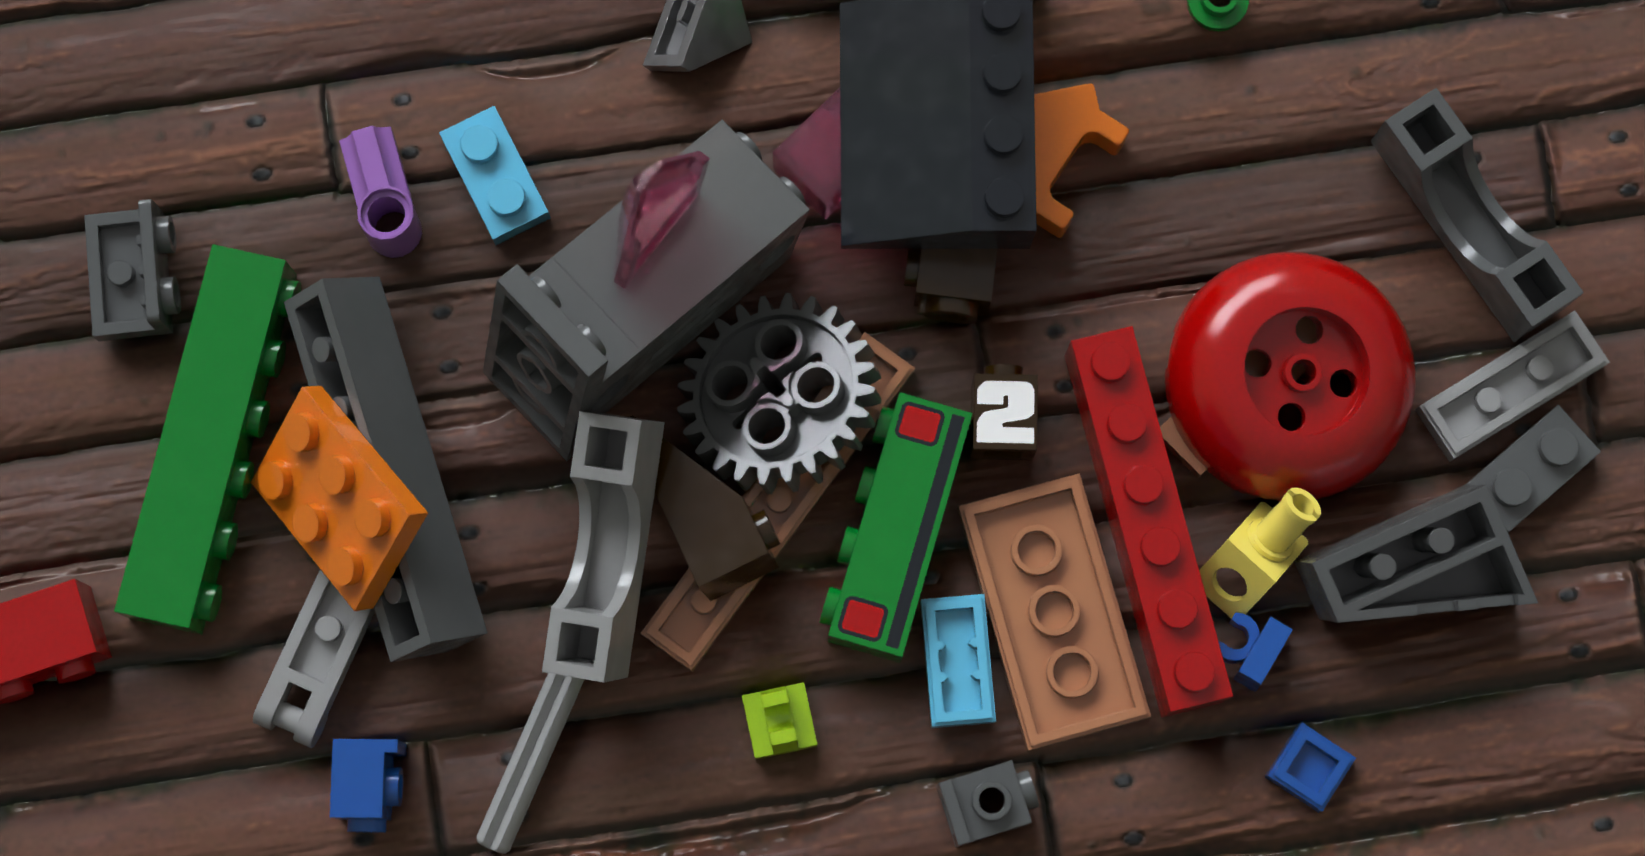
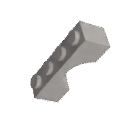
M579 411L570 473L579 500L578 540L566 585L557 601L551 606L542 672L603 683L628 678L665 422Z

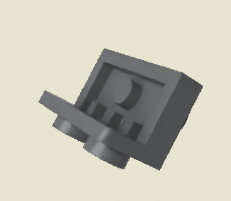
M152 199L139 200L138 209L84 215L92 336L97 341L173 334L172 314H179L181 311V295L177 278L175 276L169 277L168 254L175 253L177 247L176 231L172 217L165 216V213Z

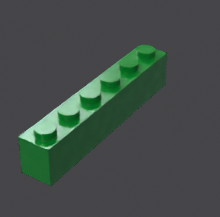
M212 244L114 612L122 616L203 635L206 621L213 622L218 614L222 599V585L216 584L222 559L230 560L236 547L238 524L233 523L232 520L238 498L246 499L252 486L254 463L248 460L254 437H263L269 421L270 402L264 401L270 377L277 378L284 364L286 343L280 340L285 319L288 317L284 302L301 292V282L295 281L297 274L286 260Z

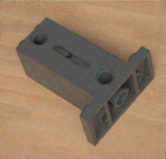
M722 119L528 276L516 264L497 280L483 373L552 447L568 461L573 457L579 411L608 412L791 257L810 210L805 205L803 194L791 180L786 177L779 178L762 161L758 147L747 135L742 132L735 133Z

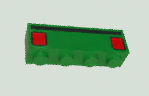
M899 392L895 409L882 407L872 441L873 443L884 445L878 467L875 469L865 466L855 498L856 503L866 505L859 529L847 526L837 560L838 563L848 565L842 589L829 587L819 621L821 624L831 626L828 642L901 663L973 413Z

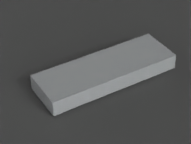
M1573 311L1423 403L1415 411L1447 460L1451 462L1609 364L1610 361L1577 312Z

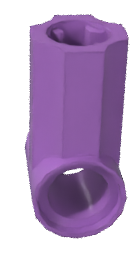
M375 126L352 131L348 137L339 142L358 208V221L375 251L380 255L390 258L402 257L412 252L419 244L422 236V225L415 211L394 132L391 127ZM389 212H398L405 215L403 223L391 232H381L375 229L378 220Z

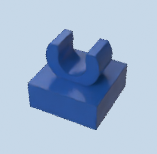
M1235 613L1229 623L1245 633L1246 645L1241 649H1232L1219 641L1220 649L1225 663H1242L1233 680L1256 692L1293 629L1270 616L1260 633L1256 622L1250 616L1243 613Z

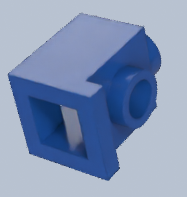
M333 739L330 818L348 820L347 832L386 833L387 821H391L392 806H401L403 799L402 768L393 767L394 756L406 757L407 744L398 739Z

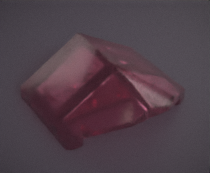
M700 151L662 159L632 179L625 192L619 216L614 282L625 289L699 195L710 161L708 156Z

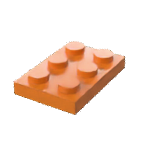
M305 386L300 389L251 481V484L354 611L373 609L428 515L427 510L322 386Z

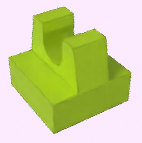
M804 682L742 695L755 760L818 746Z

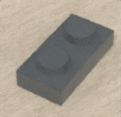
M1557 405L1465 485L1488 486L1507 532H1510L1601 451L1567 413Z

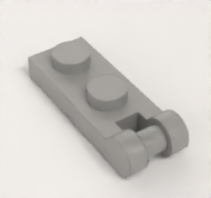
M321 569L262 693L252 720L253 723L268 730H273L275 726L294 733V741L310 748L315 746L324 730L328 713L375 613V608L354 611ZM293 684L312 692L304 710L287 703V698Z

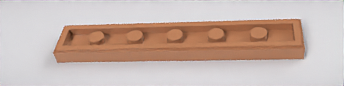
M864 332L860 340H867L875 356L869 362H873L881 374L880 380L870 384V386L875 387L882 398L881 404L864 407L875 423H877L882 407L890 406L915 372V367ZM834 386L823 387L812 403L821 402L832 393ZM856 427L854 433L861 444L873 428ZM846 446L839 451L845 465L856 452V450ZM828 461L822 464L823 482L820 484L808 472L800 474L798 492H793L784 479L779 478L773 494H767L760 486L757 477L753 485L744 493L742 497L752 512L755 514L765 510L781 543L771 549L775 560L842 471L841 469L833 466ZM689 568L642 630L641 635L689 671L693 672L763 576L710 601L698 587Z

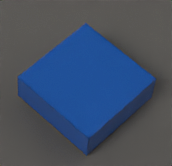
M1301 722L1293 731L1265 775V778L1319 813L1328 804L1356 757Z

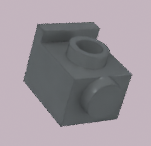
M1012 760L939 782L936 785L955 848L1032 823L1028 810L1039 807L1037 794L1028 770L1016 773ZM995 789L1000 792L1003 797V806L999 812L987 813L981 808L979 797L982 791Z

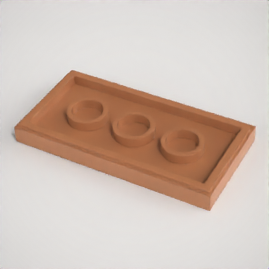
M1080 473L958 506L957 510L982 594H985L986 611L1027 752L1150 718V710Z

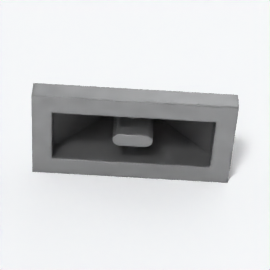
M666 0L643 66L650 71L690 72L753 43L742 1Z

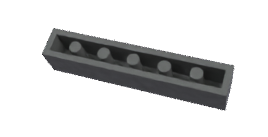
M380 277L322 278L284 302L308 386H322L428 512L374 607L390 662L449 652L488 633Z

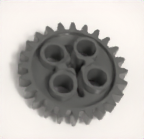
M791 293L784 295L779 309H774L765 295L760 296L758 313L751 316L739 304L736 306L737 323L730 326L724 320L717 318L714 323L720 336L715 341L700 336L696 340L706 353L703 359L687 358L684 361V364L695 376V379L679 382L677 387L686 399L691 400L677 407L678 413L685 422L691 423L683 430V433L693 446L698 445L695 453L706 466L714 463L712 469L724 481L734 474V480L743 490L747 491L758 477L760 486L767 494H773L779 478H783L793 492H798L800 474L806 472L820 484L823 482L822 464L828 461L833 466L842 470L845 468V463L839 451L844 446L859 451L863 448V445L854 433L856 427L865 429L875 427V421L869 412L864 409V407L881 404L882 400L875 387L870 386V384L881 379V374L873 362H869L875 354L867 340H860L862 333L853 320L844 323L845 319L834 305L823 313V309L815 297L810 296L801 310H799V306ZM796 344L789 356L774 360L775 354L780 348L785 345ZM822 357V361L815 362V358ZM740 384H747L746 390L741 396L734 400H726L732 388ZM825 386H834L832 393L821 402H810L813 394L818 389ZM782 388L784 393L776 398L774 393ZM743 424L741 429H736V425ZM785 426L782 435L772 443L762 444L763 438L769 430L774 427Z

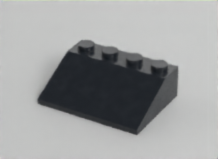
M856 0L840 3L841 249H1030L1037 231L1033 0Z

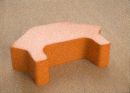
M1091 83L1034 94L1036 223L1058 238L1062 237L1070 226L1073 211L1056 201L1051 196L1050 190L1077 149L1083 144L1092 143L1111 155H1117L1129 133V129L1099 109L1095 87Z

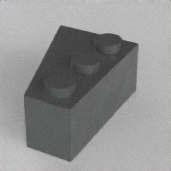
M1463 485L1294 561L1318 618L1331 622H1351L1413 616L1424 613L1464 611L1486 607L1538 603L1487 485Z

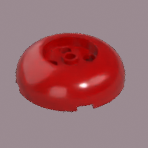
M1279 252L1253 257L1237 263L1216 275L1193 296L1184 308L1173 330L1174 336L1169 352L1168 367L1165 368V389L1171 417L1184 443L1193 455L1207 468V471L1219 481L1243 494L1248 493L1268 500L1281 501L1289 489L1301 488L1309 492L1317 500L1345 491L1373 473L1386 460L1397 445L1410 418L1415 395L1416 370L1414 354L1405 326L1387 297L1362 274L1338 261L1302 252ZM1303 317L1311 319L1316 326V337L1318 340L1313 344L1302 342L1296 334V325ZM1249 351H1259L1266 356L1268 364L1262 377H1253L1246 372L1245 359ZM1302 364L1306 369V377L1301 379L1305 385L1299 384L1293 379L1291 373L1293 366ZM1336 371L1347 375L1350 379L1351 393L1348 397H1339L1331 390L1330 379ZM1285 404L1296 406L1302 414L1301 425L1296 427L1295 431L1284 429L1278 421V412Z

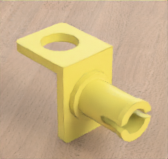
M1291 488L1274 508L1266 502H1260L1199 570L1206 596L1231 619L1235 613L1246 614L1278 581L1308 545V540L1302 534L1321 515L1318 501L1304 489ZM1220 568H1230L1240 573L1245 579L1247 593L1243 596H1233L1225 592L1219 586L1216 579L1217 570Z

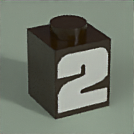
M1011 364L989 365L985 367V374L974 373L971 383L970 412L973 414L970 421V459L1033 460L1037 451L1038 375H1023V367Z

